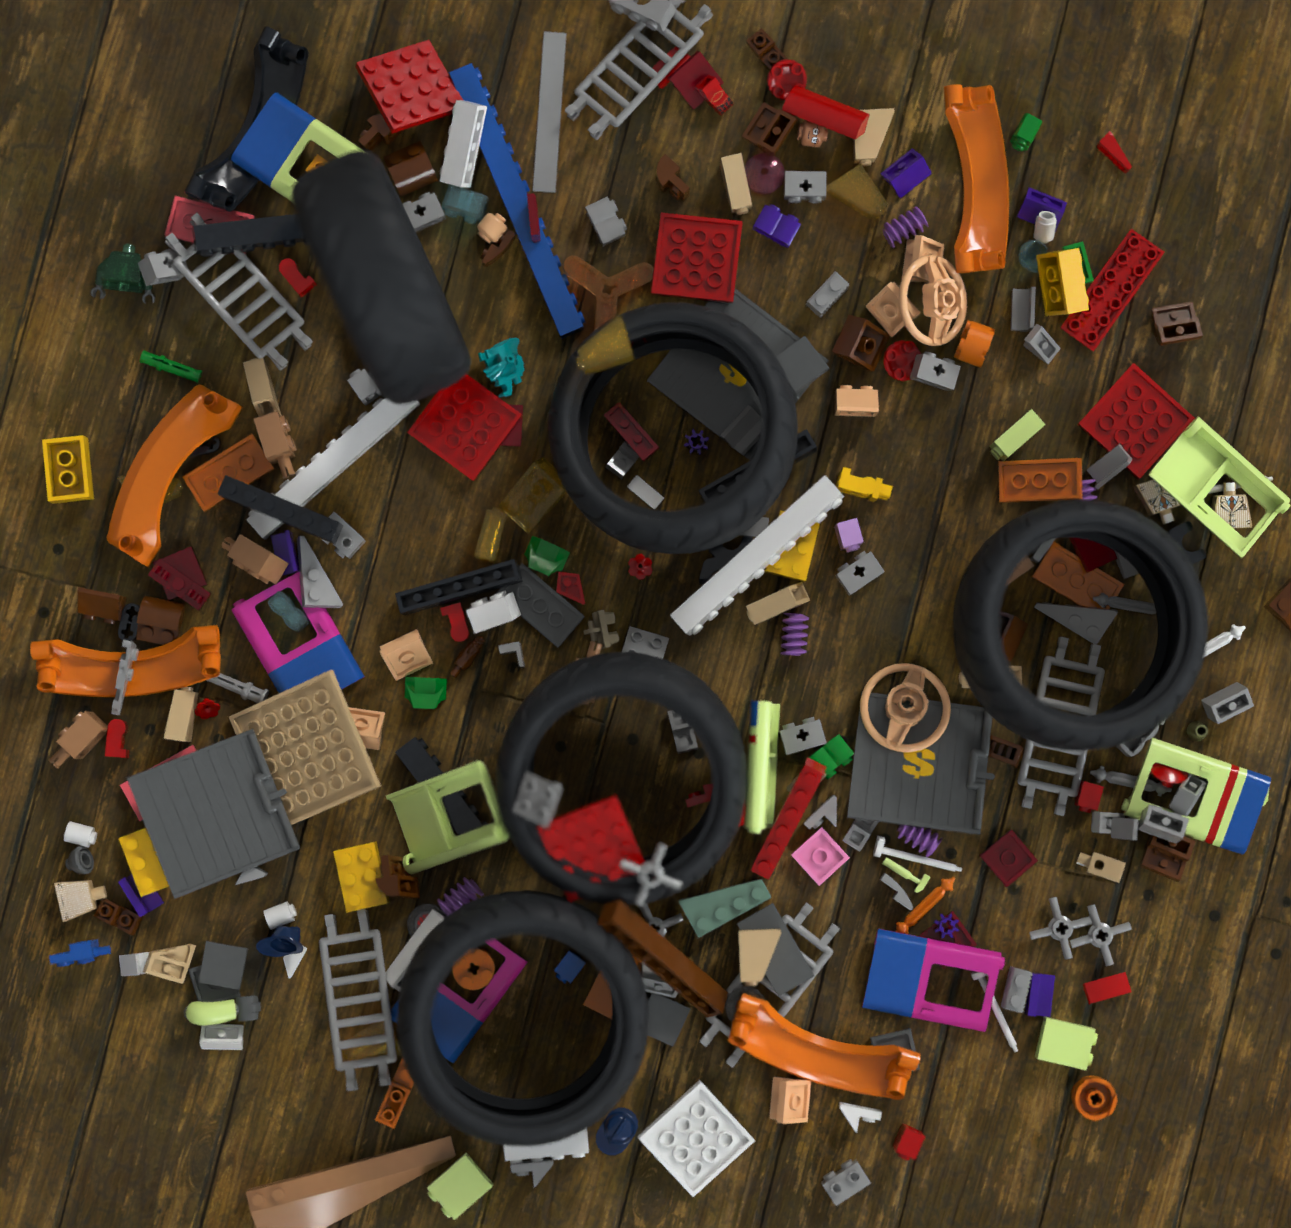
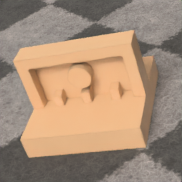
M915 235V239L907 240L902 278L907 268L922 256L936 255L943 258L944 244L922 235ZM922 265L915 271L910 282L929 283L925 265Z
M890 282L865 307L888 334L893 337L905 324L899 308V287L895 282ZM907 297L909 314L913 320L920 314V311Z
M417 629L380 646L382 658L396 681L433 664Z
M348 707L365 748L380 750L385 712Z
M773 1077L769 1119L777 1120L776 1123L782 1124L808 1122L811 1081Z

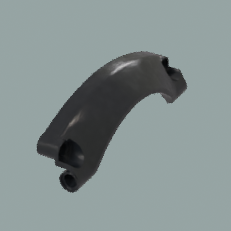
M264 27L254 47V92L244 124L234 141L218 158L194 170L184 193L201 202L229 212L233 211L250 193L259 179L232 162V154L274 93H279L295 105L298 104L309 56L306 47L280 38L281 34L270 27Z

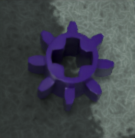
M693 429L691 436L685 435L689 443H685L684 447H690L689 454L697 451L698 455H701L702 448L708 449L704 442H707L709 438H703V431L697 434ZM697 438H700V443L702 445H697L696 447H693V442L691 440H696Z
M951 913L948 914V917L940 914L941 919L939 921L934 920L938 924V928H935L934 931H941V938H944L945 934L953 938L952 932L954 930L959 931L955 927L959 920L955 919L952 921ZM947 920H949L951 929L947 928L946 931H944V928L941 926L942 922L946 923Z

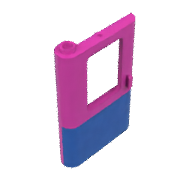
M300 572L291 575L246 601L243 598L233 604L232 612L278 693L284 692L330 670H333L341 690L365 677L326 608L302 607L317 636L285 655L281 654L258 615L255 606L280 591L291 588L302 607Z
M877 929L874 953L862 1008L985 1032L999 969L1003 970L1005 957H1001V952ZM940 964L988 974L982 1009L980 1011H972L925 1001L931 965Z
M497 939L486 943L504 955L505 961L474 1003H469L443 983L440 985L431 1012L433 1033L444 1058L452 1063H455L528 963V961ZM399 999L391 1009V1018L396 1024Z

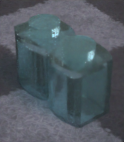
M449 184L441 208L447 216L456 218L457 215L465 217L464 221L476 224V222H480L483 219L489 198L483 194Z
M278 591L268 600L272 611L282 616L285 624L292 630L300 632L310 622L305 612L295 607L293 600L288 595Z

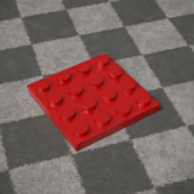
M430 40L356 62L355 68L392 133L451 115L456 100H463Z
M661 213L651 294L733 303L743 221Z
M1133 363L1077 425L1107 452L1120 443L1133 459L1126 469L1139 480L1195 418Z
M466 374L458 382L438 391L407 433L469 479L475 481L523 415Z
M617 795L554 818L550 822L549 828L537 825V830L549 856L553 855L557 860L564 858L584 871L608 876L610 881L621 877L638 875L620 868L619 865L622 859L639 866L645 863ZM563 866V869L573 874L571 866ZM597 877L590 879V881L601 883ZM565 891L569 903L581 899L578 897L577 892L571 893L569 891L568 893Z

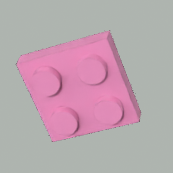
M822 827L791 854L819 886L850 858Z

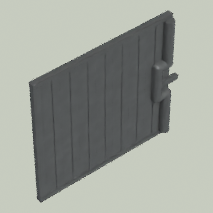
M254 729L127 777L174 899L300 849L280 796L287 793V790H277Z

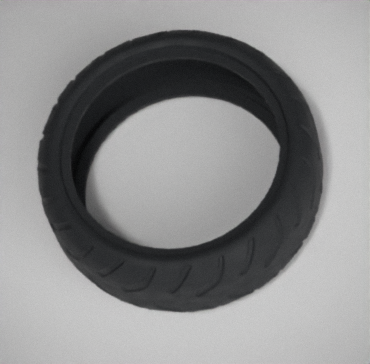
M352 151L306 172L294 183L291 198L296 216L336 309L380 393L387 400L395 404H408L458 382L470 369L471 359L468 349L420 240L380 159L370 151Z
M661 303L640 307L614 317L597 328L577 347L563 367L554 389L548 414L550 450L559 479L575 505L587 519L609 536L628 546L650 552L686 554L704 551L734 539L750 529L769 510L787 483L793 467L797 448L798 422L795 402L787 376L774 353L757 334L737 319L714 309L687 303ZM643 338H646L648 343H644ZM634 342L633 346L630 349H621L622 347H629L631 343ZM671 349H687L707 353L735 368L749 382L759 398L762 410V428L757 450L751 463L739 480L719 497L697 507L678 511H658L639 507L623 500L605 487L596 477L591 465L588 450V428L590 417L599 395L608 382L621 369L648 354ZM612 354L614 355V357H615V359H616V360L613 361V362H612V360H611V358H610V356H611Z
M1081 499L1061 501L1039 507L1013 519L996 531L979 548L965 571L956 594L953 610L954 645L961 672L979 703L997 722L1024 739L1046 747L1061 750L1110 748L1137 739L1154 730L1178 708L1190 692L1202 667L1208 635L1206 599L1198 576L1188 556L1179 544L1152 520L1132 509L1117 504ZM1063 537L1081 538L1109 547L1124 557L1138 571L1154 601L1158 621V637L1154 658L1149 670L1138 687L1126 699L1111 709L1096 715H1073L1057 710L1040 701L1015 676L1003 651L999 631V613L1008 580L1019 563L1032 550L1049 539Z
M636 652L604 653L581 658L560 668L544 679L530 692L516 711L505 733L498 757L496 788L500 814L507 832L520 855L534 871L554 886L568 893L569 891L571 893L577 892L579 898L590 902L607 904L620 899L626 905H638L635 903V900L642 885L638 875L621 877L610 881L608 876L584 871L564 858L557 860L553 855L549 856L537 830V825L539 824L512 811L525 773L528 772L534 775V757L539 740L551 724L571 708L583 702L606 696H632L655 702L680 717L701 741L711 766L713 792L709 804L698 823L681 840L666 848L659 864L665 876L682 882L680 889L678 890L662 883L655 887H650L644 903L654 902L678 893L701 879L717 863L734 838L743 815L747 790V763L741 735L730 712L718 695L703 680L681 666L659 657ZM654 854L643 856L645 863L651 862ZM563 866H571L573 874L563 869ZM654 871L646 873L648 878L655 876ZM597 877L601 883L590 881V879Z
M532 890L507 891L485 896L461 906L433 928L418 946L404 975L399 994L397 1011L398 1041L403 1062L413 1084L433 1111L449 1124L468 1135L493 1144L507 1146L545 1145L569 1138L592 1126L610 1112L626 1093L640 1068L646 1050L649 1025L648 1001L639 969L632 954L613 934L604 931L598 925L600 917L585 906L574 901L569 903L567 898ZM514 934L547 936L574 947L584 954L601 972L612 995V1021L609 1034L602 1051L592 1066L581 1077L565 1088L545 1096L527 1099L496 1096L484 1092L464 1080L454 1071L441 1053L431 1023V1012L440 985L452 967L479 945L496 938Z

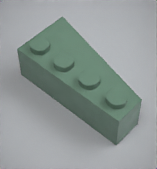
M759 878L680 899L678 902L699 938L772 897L762 879Z

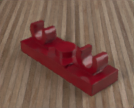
M620 402L604 414V417L643 462L660 449Z
M159 558L148 576L199 611L211 595L210 592L161 558Z

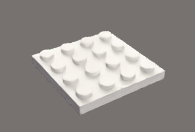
M700 1080L637 1136L692 1197L755 1142L754 1138Z

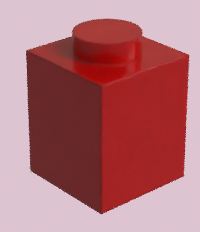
M1081 781L1074 805L1080 806L1079 810L1091 813L1092 810L1098 811L1104 786Z

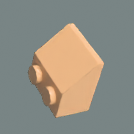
M841 385L840 389L836 388L834 416L876 417L879 412L878 390H873L872 386H861V389H852L850 385Z

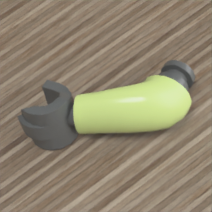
M256 995L236 997V1004L234 999L217 1002L194 1001L185 1007L183 1014L189 1022L200 1026L215 1025L235 1020L236 1014L238 1021H250L258 1019L261 1003L258 1002Z

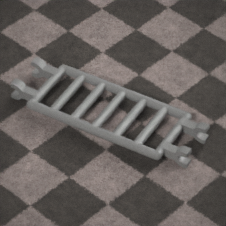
M669 0L676 11L673 18L693 33L685 43L668 28L664 32L656 29L679 48L672 58L640 32L646 26L645 23L637 22L575 89L574 93L578 96V99L565 109L567 116L574 121L586 105L602 116L588 129L591 133L590 135L596 141L610 124L614 127H619L703 37L704 32L700 27L713 16L710 12L711 9L704 4L698 14L690 21L676 9L686 0ZM634 38L665 63L658 73L626 47ZM620 53L652 78L644 88L612 62ZM606 68L638 93L630 103L598 77ZM592 83L624 108L617 117H614L584 92Z
M196 213L191 217L190 224L192 226L204 225L205 222ZM170 233L165 238L166 245L178 255L173 260L176 268L257 358L261 359L268 355L275 366L282 371L287 367L288 361L275 349L276 346L292 334L304 351L311 347L313 341L300 329L304 324L303 318L241 249L234 250L233 253L239 261L205 287L197 278L226 254H222V252L214 253V255L191 272L183 262L196 253L195 245L193 244L188 249H185L173 233ZM245 266L253 276L221 302H218L211 293ZM259 281L267 291L232 318L225 308ZM273 297L280 307L246 333L239 323ZM286 312L294 322L260 349L252 339Z
M1058 637L1055 657L1046 656L1044 658L1036 698L1053 708L1087 716L1096 715L1105 674L1103 668L1096 667L1101 646L1090 645L1088 662L1083 664L1064 659L1069 638ZM1051 665L1096 675L1094 686L1091 687L1049 677ZM1049 685L1091 695L1089 707L1044 697L1046 687ZM1026 739L1017 780L1019 785L1026 786L1021 807L1032 809L1035 789H1040L1058 794L1054 814L1064 816L1067 797L1078 796L1088 750H1061L1042 746ZM1033 746L1077 755L1076 768L1031 758ZM1029 766L1074 776L1072 786L1068 788L1027 778Z
M807 902L794 919L786 914L782 917L785 925H789L821 950L823 954L817 962H814L801 951L814 977L798 985L791 995L784 993L779 996L785 1002L778 1011L783 1017H785L833 955V949L828 946V943L840 930L839 927L832 923L821 939H819L803 927L801 923L813 910V907ZM740 972L726 989L729 997H727L724 1008L733 1015V1010H730L732 1009V1003L729 999L735 991H738L740 994L750 993L759 998L746 987H741L743 985L740 981ZM764 975L763 980L759 982L777 995L769 979ZM717 1015L706 1017V1020L712 1025L699 1040L705 1047L708 1046L719 1030L729 1037L731 1028L716 1017ZM737 1047L728 1057L726 1063L733 1068L745 1051Z
M366 909L357 910L361 932L337 935L336 915H324L328 937L319 940L335 1069L337 1071L345 1070L347 1091L358 1090L356 1068L378 1065L380 1086L391 1085L388 1063H393L397 1060L381 935L378 929L370 930L369 913ZM373 938L374 951L329 958L328 945ZM371 959L376 960V972L332 978L330 966ZM378 980L380 992L339 999L334 998L333 987ZM381 1000L382 1013L337 1020L336 1007ZM384 1021L385 1034L340 1041L338 1028ZM387 1043L388 1055L346 1062L342 1060L341 1049Z

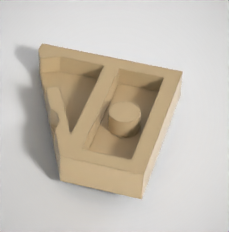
M186 944L149 952L143 972L183 984L196 946Z

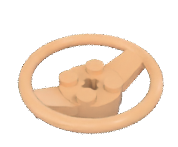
M926 255L916 259L907 268L901 280L899 288L900 313L906 328L915 339L929 346L944 345L959 333L966 317L967 295L964 282L960 274L956 273L955 267L948 260L940 256ZM922 265H925L929 283L924 284L922 287L923 313L926 317L931 318L928 336H925L916 328L910 317L907 305V291L910 280L915 271ZM946 270L948 271V273L951 275V277H952L953 279H950V278H949V276H948ZM956 318L953 327L948 332L952 319Z
M900 663L887 666L870 678L861 695L860 714L867 732L880 745L897 752H915L931 746L942 736L950 720L951 704L945 686L935 674L919 665ZM907 671L908 673L903 683L893 688L886 699V715L890 721L885 738L875 729L870 720L868 712L869 697L875 685L882 678L895 672ZM927 678L936 687L942 700L943 711L941 721L937 729L923 741L914 744H902L911 726L917 725L928 710L929 701L923 692L924 681ZM906 700L910 701L909 705H912V708L906 709L902 703H905Z

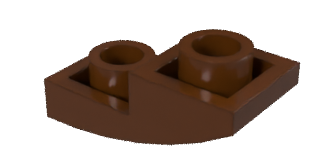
M762 28L746 40L748 46L769 71L778 61L788 59Z
M508 229L506 234L499 238L497 243L500 245L499 247L493 244L489 248L486 247L481 255L483 266L488 267L502 257L514 242L516 233Z
M107 898L101 900L94 914L96 918L130 935H135L143 916L139 917L132 910Z

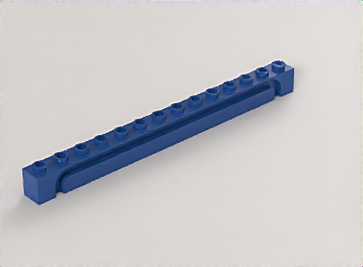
M471 63L449 72L455 88L463 101L487 106L479 146L560 338L562 339L584 330L583 324L586 323L581 311L577 313L574 306L578 304L574 293L569 294L566 287L570 285L566 274L561 275L559 267L562 266L558 255L553 256L551 248H554L550 237H545L543 230L546 227L541 217L539 218L541 241L532 242L527 192L530 189L526 180L522 181L519 176L522 170L518 161L514 162L511 157L514 154L510 142L506 143L503 138L506 133L502 123L497 124L495 118L498 117L495 106L489 105L487 99L490 98L486 86H481L479 80L482 79L479 69H474Z

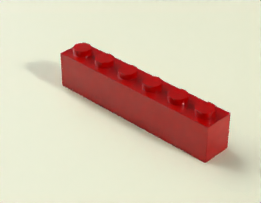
M810 758L806 759L755 857L750 871L768 880L770 879L825 773L826 766Z

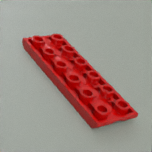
M1131 228L1087 289L1086 295L1089 299V310L1069 314L1060 329L1094 352L1165 252Z

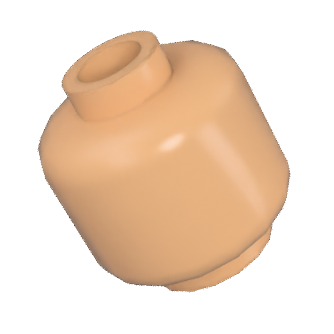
M487 213L477 225L479 231L477 234L488 244L491 242L497 243L499 238L507 232V226L504 224L506 219L499 213H496V215Z

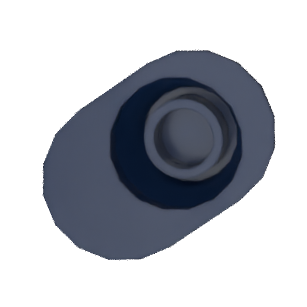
M278 927L271 937L259 940L256 948L261 954L270 957L301 953L304 947L300 943V928Z
M627 1108L612 1110L596 1134L598 1148L607 1155L622 1153L638 1129L636 1115Z

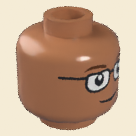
M807 120L799 124L797 140H800L801 145L820 147L822 141L827 140L828 129H824V127Z

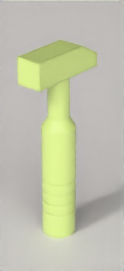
M887 857L882 863L905 879H910L918 884L914 890L916 893L922 891L930 879V876L924 874L921 880L918 879L910 871Z

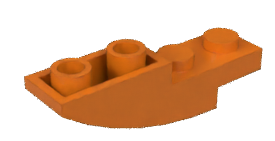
M403 1059L399 1064L375 1121L393 1129L414 1085Z

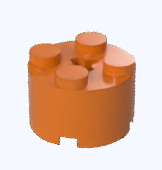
M967 320L954 358L981 368L995 329Z
M481 947L471 950L453 966L455 980L463 988L469 990H478L485 987L495 973L493 956ZM471 963H474L475 966L479 965L477 973L469 970Z
M1091 1075L1082 1077L1075 1084L1072 1090V1103L1075 1109L1084 1117L1098 1121L1114 1112L1117 1105V1096L1109 1082L1101 1077ZM1096 1093L1098 1100H1093L1092 1102L1090 1097Z

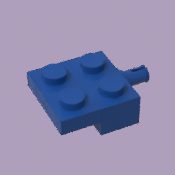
M98 939L80 941L69 944L70 951L56 953L49 957L50 964L57 963V967L69 966L74 964L76 960H78V964L95 961L94 958L100 955L111 954L110 945L99 947Z

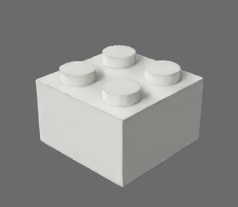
M506 590L494 594L490 597V600L487 597L471 603L472 607L466 610L475 634L510 622L521 615L514 593H507Z

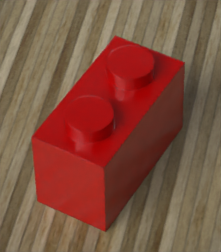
M902 1123L892 1145L896 1151L895 1153L898 1154L897 1156L907 1161L910 1158L915 1160L925 1135L922 1131Z

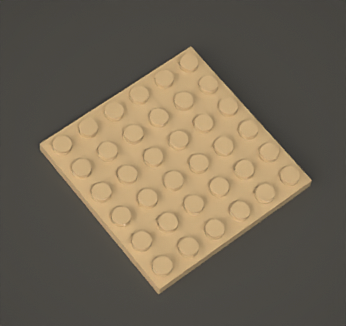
M333 670L327 671L229 716L236 735L254 729L277 790H287V793L280 796L291 825L381 786Z

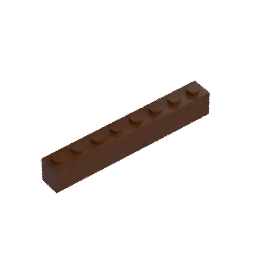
M620 899L604 904L598 925L604 931L613 934L631 954L707 1018L723 1014L728 992L720 984L715 982L706 972L701 970Z

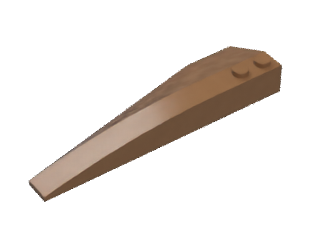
M450 1135L252 1187L246 1191V1196L256 1228H326L450 1160L456 1154Z

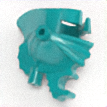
M508 338L495 344L491 349L484 350V353H478L480 362L484 361L486 364V368L483 370L486 373V377L491 382H495L494 387L500 386L503 389V393L499 394V397H509L512 395V380L515 385L522 382L520 376H523L524 362L522 356L517 353L518 338Z

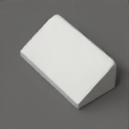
M215 1024L201 1026V1049L243 1050L244 1025Z

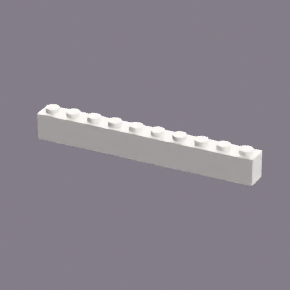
M380 398L373 404L374 408L369 413L365 411L357 418L358 422L353 427L351 425L346 427L341 432L343 435L338 440L333 439L326 445L327 449L322 454L320 452L315 454L310 459L311 463L307 467L302 466L295 472L296 476L291 481L288 479L279 486L281 490L275 496L303 507L417 408L420 403L415 401L408 404H395L386 398L384 400ZM253 510L248 513L250 517L246 519L265 540L284 524Z
M823 476L670 616L686 634L696 635L703 628L702 625L707 620H713L719 614L717 611L720 608L730 605L734 600L733 597L738 592H744L750 586L748 583L751 580L761 577L765 572L764 569L769 564L774 565L781 558L779 556L785 550H791L796 545L795 541L800 536L805 537L812 530L810 527L816 522H822L827 517L826 513L831 508L836 509L843 502L841 499L845 496L826 476Z

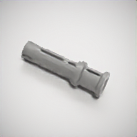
M222 673L215 678L206 680L240 694L244 700L249 699L256 703L266 700L269 694L267 689L257 688L251 682L245 684Z

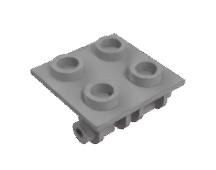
M630 626L622 652L644 653L663 659L669 638Z
M526 772L512 812L545 828H549L560 793L562 792L561 784L556 782L551 784Z

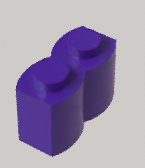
M772 204L769 206L765 205L752 229L774 242L789 248L801 226L798 223L799 219L790 214L787 216L780 213L781 210Z

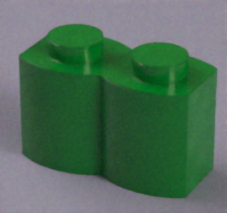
M1025 113L1010 139L1012 147L1021 152L1028 150L1042 125V120L1029 113Z
M837 734L808 758L826 766L825 773L827 775L825 778L828 780L837 773L835 768L841 764L844 767L853 760L851 756L854 752L843 738Z

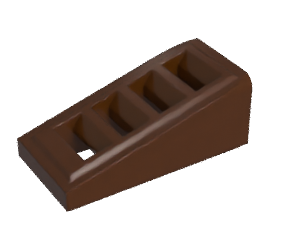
M991 735L990 740L993 742L988 757L1018 768L1024 753V747ZM997 743H1000L997 754H994ZM1005 746H1008L1006 756L1002 757ZM1013 749L1017 750L1014 759L1010 760Z

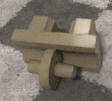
M600 610L592 613L593 621H588L589 629L583 631L584 635L590 634L591 641H597V643L603 645L601 649L611 647L612 644L619 642L617 631L608 632L607 628L608 624L615 623L614 612Z

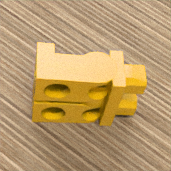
M846 467L839 471L836 487L840 492L861 498L869 497L868 501L875 502L877 499L887 500L890 498L893 486L882 484V478L877 477L874 479L872 477L861 478L850 475L851 469Z

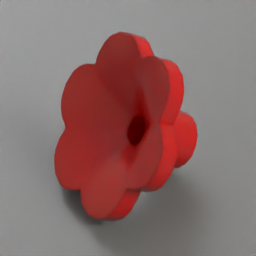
M637 554L635 558L629 560L628 565L630 568L628 572L631 576H636L638 580H643L645 576L652 574V560L650 558H645L643 554Z
M205 698L197 704L194 713L196 716H200L201 719L215 717L221 709L220 704Z

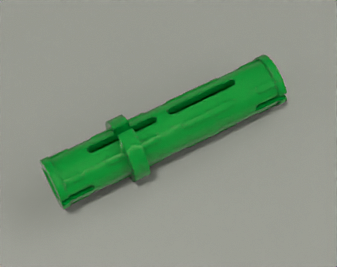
M143 350L140 356V363L155 367L160 372L164 370L199 383L202 370L166 359L164 355L158 356Z

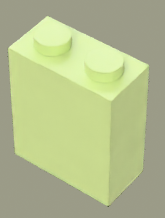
M1031 409L989 446L992 449L990 451L997 460H1006L1046 424Z
M1044 1016L1035 1058L1087 1070V1066H1091L1093 1054L1090 1053L1092 1045L1095 1046L1097 1041L1096 1029Z
M466 1152L428 1185L427 1189L429 1192L427 1194L434 1202L438 1201L443 1206L441 1210L448 1218L452 1217L455 1220L492 1188L493 1182Z

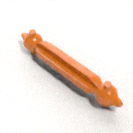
M942 878L941 886L935 888L906 916L904 922L896 923L895 932L908 934L909 927L914 926L944 897L946 891H953L955 878Z

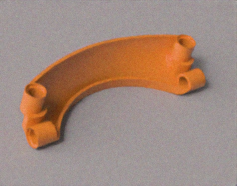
M959 84L944 86L945 114L959 150L964 183L963 216L960 231L954 245L956 273H971L1003 269L1006 263L1009 185L1004 139L994 89L991 85L975 88H962V85Z
M197 385L165 415L140 448L123 481L107 534V541L111 545L130 555L141 564L150 567L161 548V510L166 492L174 475L187 457L202 443L221 432L229 430L233 426L243 409L242 406L203 385Z
M218 625L191 627L186 633L172 642L156 648L139 651L137 660L132 663L131 669H134L132 681H128L125 697L171 691L219 676L221 654ZM59 639L31 642L30 653L32 659L36 660V670L38 672L37 689L39 691L87 697L116 696L117 689L115 686L119 662L122 654H126V652L92 650Z
M744 993L741 994L728 1038L732 1045L739 1047L759 1060L805 1080L840 1090L894 1100L904 1098L911 1072L917 1069L921 1056L918 1052L897 1045H855L815 1035L785 1019L768 1001Z

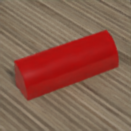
M797 85L789 92L782 108L784 112L855 140L865 133L870 116L866 112Z

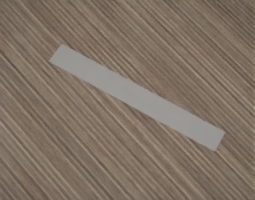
M544 32L533 191L555 193L566 33Z

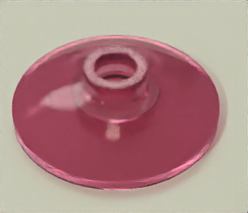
M760 153L750 158L745 165L748 187L754 192L769 194L776 191L782 185L785 171L783 164L776 156ZM767 169L768 174L762 175L761 170Z

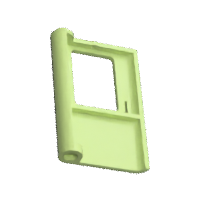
M1199 416L1187 426L1149 473V476L1240 558L1244 557L1278 513H1285L1291 506L1289 504L1291 499ZM1223 474L1229 476L1265 509V514L1246 538L1242 537L1204 502L1206 495Z

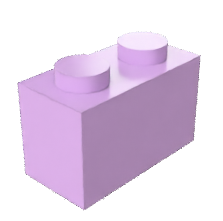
M857 518L837 523L834 528L840 550L846 549L847 553L859 550L860 545L864 541Z

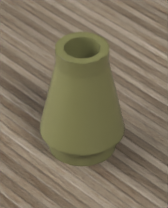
M1193 721L1187 727V735L1193 741H1202L1208 733L1206 725L1201 721ZM1200 727L1202 728L1201 735L1197 731Z

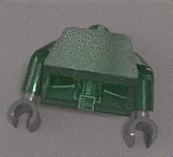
M124 244L122 252L112 251L110 256L97 266L94 282L96 287L91 290L92 297H96L97 290H100V299L105 298L106 292L104 289L142 293L145 290V294L142 296L143 302L146 304L145 297L147 295L152 296V303L155 302V295L151 293L153 285L146 286L138 265V262L142 260L141 255L135 253V246Z

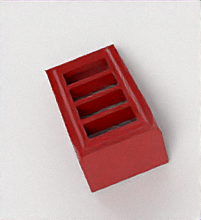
M1109 131L1099 141L1096 148L1126 174L1132 166L1113 134Z

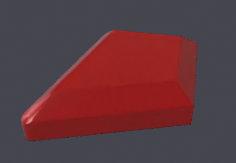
M558 572L556 592L585 605L579 574Z

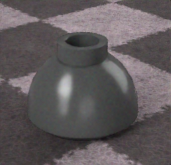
M79 846L70 853L65 864L69 871L73 870L75 873L85 875L92 872L94 860L91 852L86 847Z

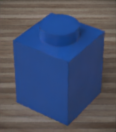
M569 950L554 970L557 973L556 977L563 983L567 981L571 983L586 964V961Z

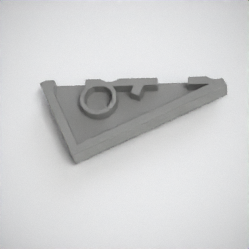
M299 536L297 538L302 607L341 608L343 603L305 536Z
M1048 602L1036 603L1034 608L1097 645L1118 613L1116 609L1087 608L1068 604L1057 605Z
M123 640L122 644L123 647H127L126 654H122L120 658L115 686L117 692L113 700L111 714L119 716L128 681H132L134 669H131L132 663L137 660L139 649H136L137 645L127 640Z

